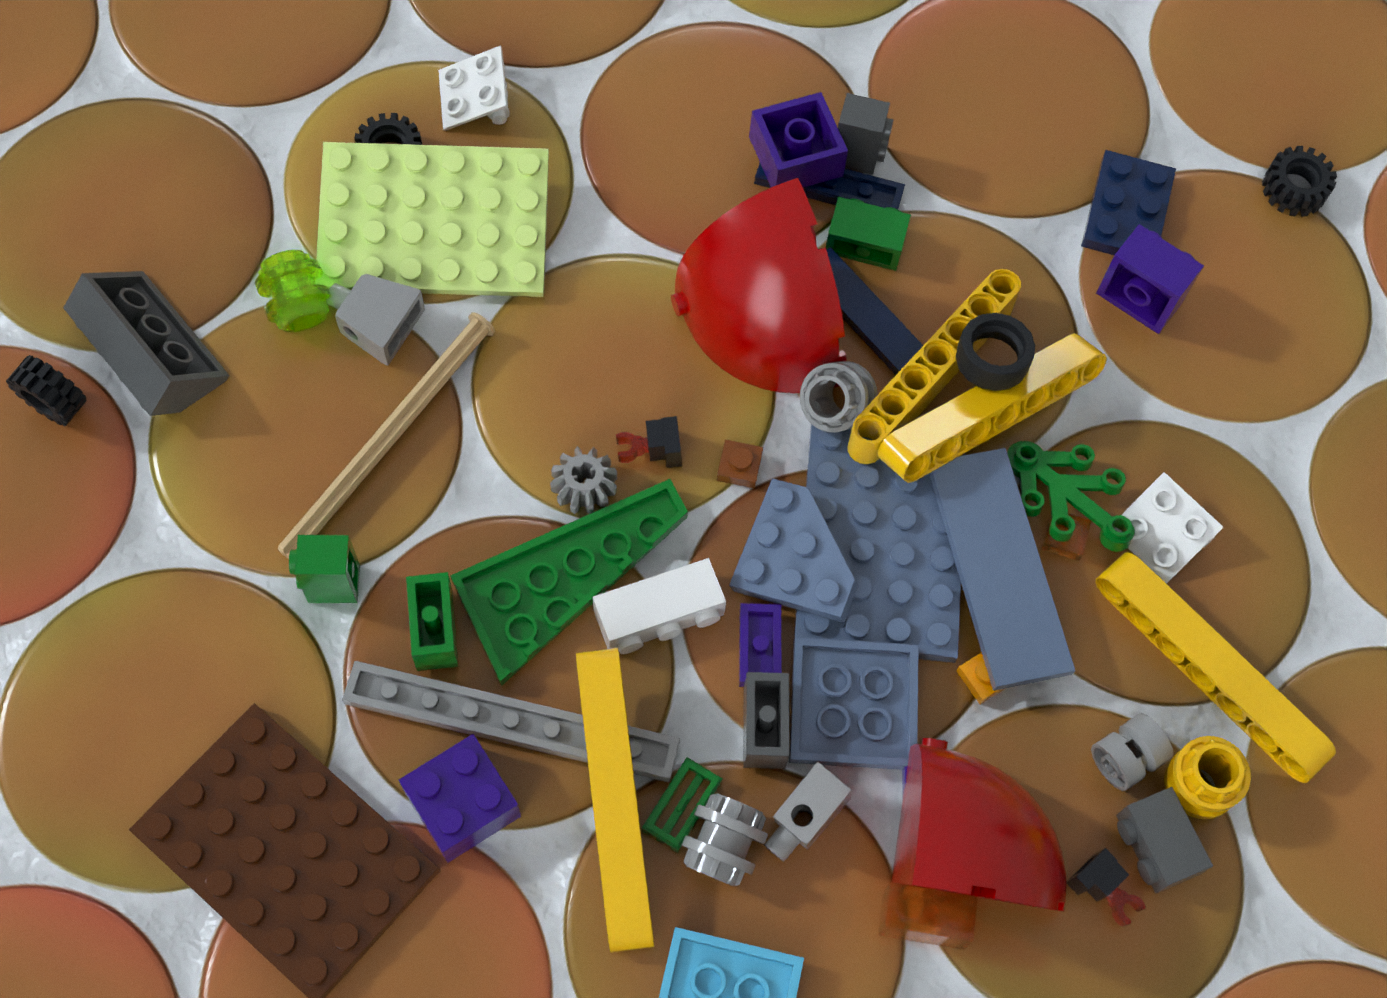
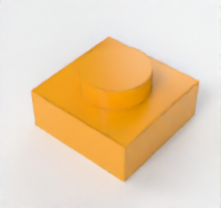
M982 652L960 665L956 671L979 704L984 703L1004 690L993 691Z

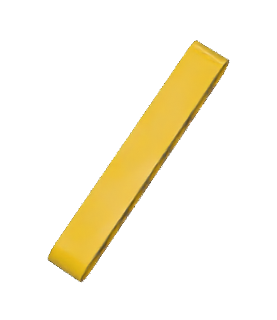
M998 269L991 272L858 415L852 425L848 442V453L854 461L860 464H872L879 460L878 449L882 441L892 432L914 421L959 372L955 358L957 346L962 331L970 320L982 314H1011L1021 288V280L1018 275L1008 269ZM988 338L975 341L973 343L974 351L977 352ZM862 437L870 438V439H872V441H871V440H866V439H864V438H862Z
M1070 334L1035 353L1028 373L1016 386L999 391L976 386L889 434L879 446L878 458L907 483L917 481L1091 382L1104 369L1107 357L1080 335Z
M1128 552L1123 553L1096 578V586L1100 593L1293 779L1302 783H1308L1336 754L1335 746L1319 728L1136 555Z
M613 648L576 653L610 953L654 947L619 649Z

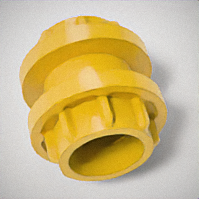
M1202 736L1188 742L1168 762L1164 774L1165 789L1173 787L1186 814L1197 819H1213L1226 813L1245 797L1251 782L1250 767L1243 753L1231 742L1216 736ZM1199 769L1204 770L1212 777L1215 787L1203 780Z

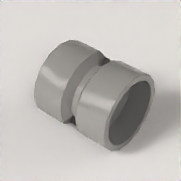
M1143 713L1137 714L1121 725L1118 730L1119 734L1115 732L1109 733L1093 744L1091 748L1092 757L1102 775L1110 784L1121 791H1126L1145 778L1146 771L1152 772L1171 760L1174 755L1172 745L1163 729L1152 718Z

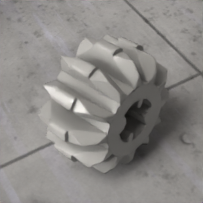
M577 446L574 449V457L562 453L560 456L561 465H553L551 474L555 479L550 482L551 491L558 494L557 502L560 506L571 503L570 509L573 514H576L580 507H586V512L591 514L594 512V504L605 508L608 505L607 496H614L616 494L617 485L613 482L617 480V470L610 468L611 459L608 455L597 458L598 455L595 447L586 455L582 454L581 448Z

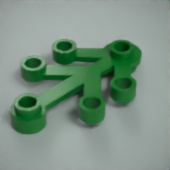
M1019 441L1009 447L1007 455L1013 474L1020 479L1021 499L1028 517L1039 515L1045 502L1044 496L1037 491L1036 478L1048 486L1052 519L1049 534L1054 540L1060 542L1068 541L1075 530V521L1068 515V502L1101 528L1099 540L1105 548L1110 551L1120 552L1129 547L1135 534L1131 521L1125 516H1111L1081 492L1095 491L1104 492L1108 495L1119 494L1126 482L1125 474L1121 470L1109 468L1102 475L1058 474L1051 468L1072 467L1077 471L1090 469L1095 458V452L1090 446L1085 444L1074 446L1071 452L1043 451L1040 446L1030 441ZM1082 455L1086 457L1087 460H1080L1076 456ZM1107 479H1113L1118 484H1111ZM1032 500L1037 506H1030L1025 501ZM1056 525H1064L1068 530L1061 531ZM1114 528H1118L1123 532H1117Z

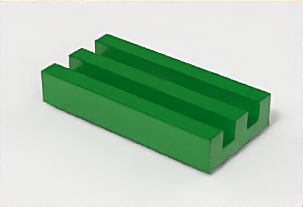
M686 757L642 826V831L647 835L654 836L657 841L667 844L671 847V850L678 853L682 848L685 836L690 835L700 819L694 815L697 806H706L710 795L716 793L723 778ZM691 770L696 773V776L664 827L660 829L655 826ZM703 780L709 781L710 784L676 838L671 836V831Z

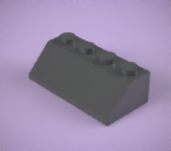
M143 271L82 273L63 307L76 326L84 333L97 352L117 374L119 380L125 384L141 407L150 416L182 412L226 382L230 376Z

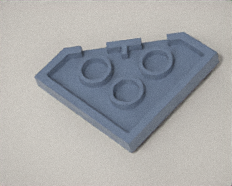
M772 478L729 586L734 592L844 623L858 584L809 488Z

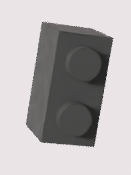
M850 93L846 94L838 124L839 132L848 149L845 169L873 175L876 161L884 162L894 119L887 118L889 102Z
M747 672L743 701V768L785 769L789 759V673Z
M1173 787L1127 805L1116 815L1119 820L1117 828L1121 838L1127 845L1132 846L1139 860L1137 868L1140 876L1147 885L1153 887L1156 894L1199 876L1213 867Z

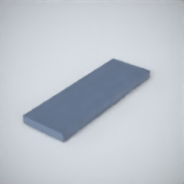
M1006 448L959 456L929 473L993 691L1072 675L1075 672V667Z

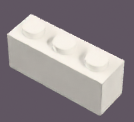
M709 558L593 596V611L607 649L618 648L620 654L634 652L640 649L644 642L656 638L660 641L672 639L680 635L682 629L697 625L699 628L710 626L720 620V616H723L725 613L726 599Z

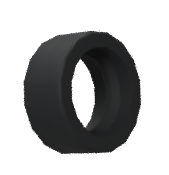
M1000 313L982 314L970 320L963 329L955 358L960 372L971 383L992 391L1007 390L1019 384L1028 373L1034 358L1036 345L1032 333L1022 322L1012 316ZM985 338L1001 340L1011 346L1016 352L1018 359L1011 365L998 366L990 364L977 355L973 349V343Z

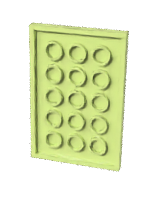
M323 142L315 288L317 291H328L334 283H337L352 290L360 276L369 274L421 290L422 294L544 297L549 149Z

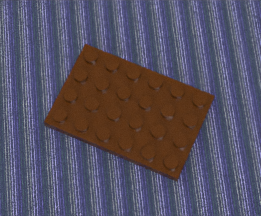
M255 703L129 829L308 998H325L440 872L439 867Z

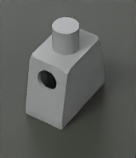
M369 274L360 276L352 290L334 283L328 290L325 300L326 304L338 309L335 318L339 331L346 338L387 366L425 311L421 290Z
M817 762L773 816L775 823L779 827L764 846L783 862L799 843L808 850L851 800L852 790ZM799 812H807L813 817L806 826H799L793 821Z

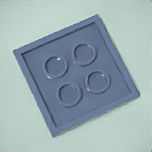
M795 637L793 646L789 763L816 764L819 762L821 765L903 770L905 766H908L910 746L917 744L919 645Z

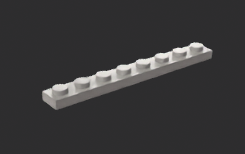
M354 661L342 698L345 705L465 734H474V736L588 763L583 715ZM628 726L634 774L670 783L680 738Z

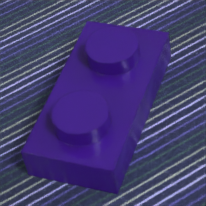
M740 603L739 687H744L747 672L782 673L781 604Z

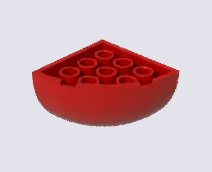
M798 178L781 183L748 198L710 224L693 241L683 255L676 272L675 294L671 295V302L678 317L683 315L695 341L716 365L747 384L765 390L793 394L800 393L804 379L814 368L827 363L847 361L844 350L839 351V338L845 337V330L832 267L826 247L817 248L816 234L813 226L817 225V221Z
M922 738V744L910 746L891 883L1065 912L1067 883L1062 850L1048 817L1031 794L1015 779L999 768L981 759L948 750L947 741Z

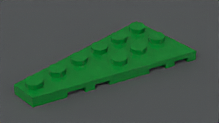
M671 479L450 575L451 581L501 686L593 604V596L605 593L688 518V511Z

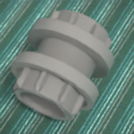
M839 361L820 365L814 368L802 383L800 390L801 409L807 420L822 431L841 432L852 429V425L858 415L878 395L876 383L864 367L854 362ZM836 383L842 388L845 395V404L842 410L835 404L833 399V388Z
M718 793L712 794L706 806L698 805L694 814L705 820L698 839L686 835L683 840L682 846L688 848L684 863L686 867L734 887L740 885L744 873L752 875L756 865L745 860L752 840L761 844L765 843L768 834L762 831L766 817L763 815V812Z

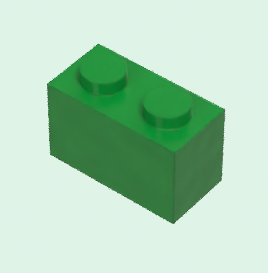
M838 197L828 232L826 250L831 247L839 257L896 271L911 214L903 213L892 207L883 208L867 204L855 198L846 199Z
M298 535L297 549H291L289 554V572L295 575L297 589H302L308 603H357L360 564L349 535Z
M448 572L407 576L411 655L416 670L424 671L459 667L453 591Z

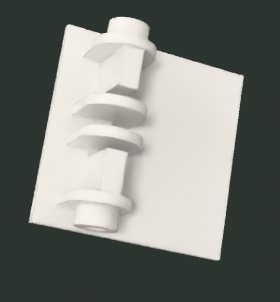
M501 45L438 70L444 131L486 115L492 119L494 124L500 125L507 121L510 112L507 102L508 92L506 90L505 64Z
M1165 472L1121 515L1131 521L1135 530L1128 549L1140 558L1166 584L1202 548H1205L1223 528L1217 520ZM1114 528L1117 532H1123L1118 528Z

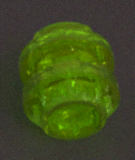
M294 249L276 253L261 263V269L258 271L259 276L255 280V286L260 296L272 298L264 307L268 321L276 323L278 328L283 329L285 332H299L315 327L327 318L329 305L326 300L332 296L327 286L315 283L316 279L323 276L319 261L311 259L309 254L301 250Z

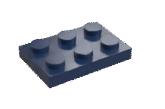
M1105 150L1097 176L1081 247L1115 255L1139 224L1161 236L1176 168Z

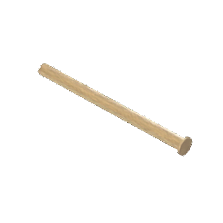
M475 312L468 316L470 323L279 544L278 550L282 555L289 559L290 550L297 549L298 535H317L484 337L493 336L495 329L487 319Z

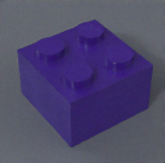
M822 92L752 111L749 138L770 187L798 178L804 188L843 177L848 149Z
M1139 224L1114 255L1096 294L1159 334L1182 305L1204 265L1196 261L1189 253L1183 252L1163 240L1158 233L1149 231Z
M474 734L398 780L405 795L447 863L521 817L518 803Z

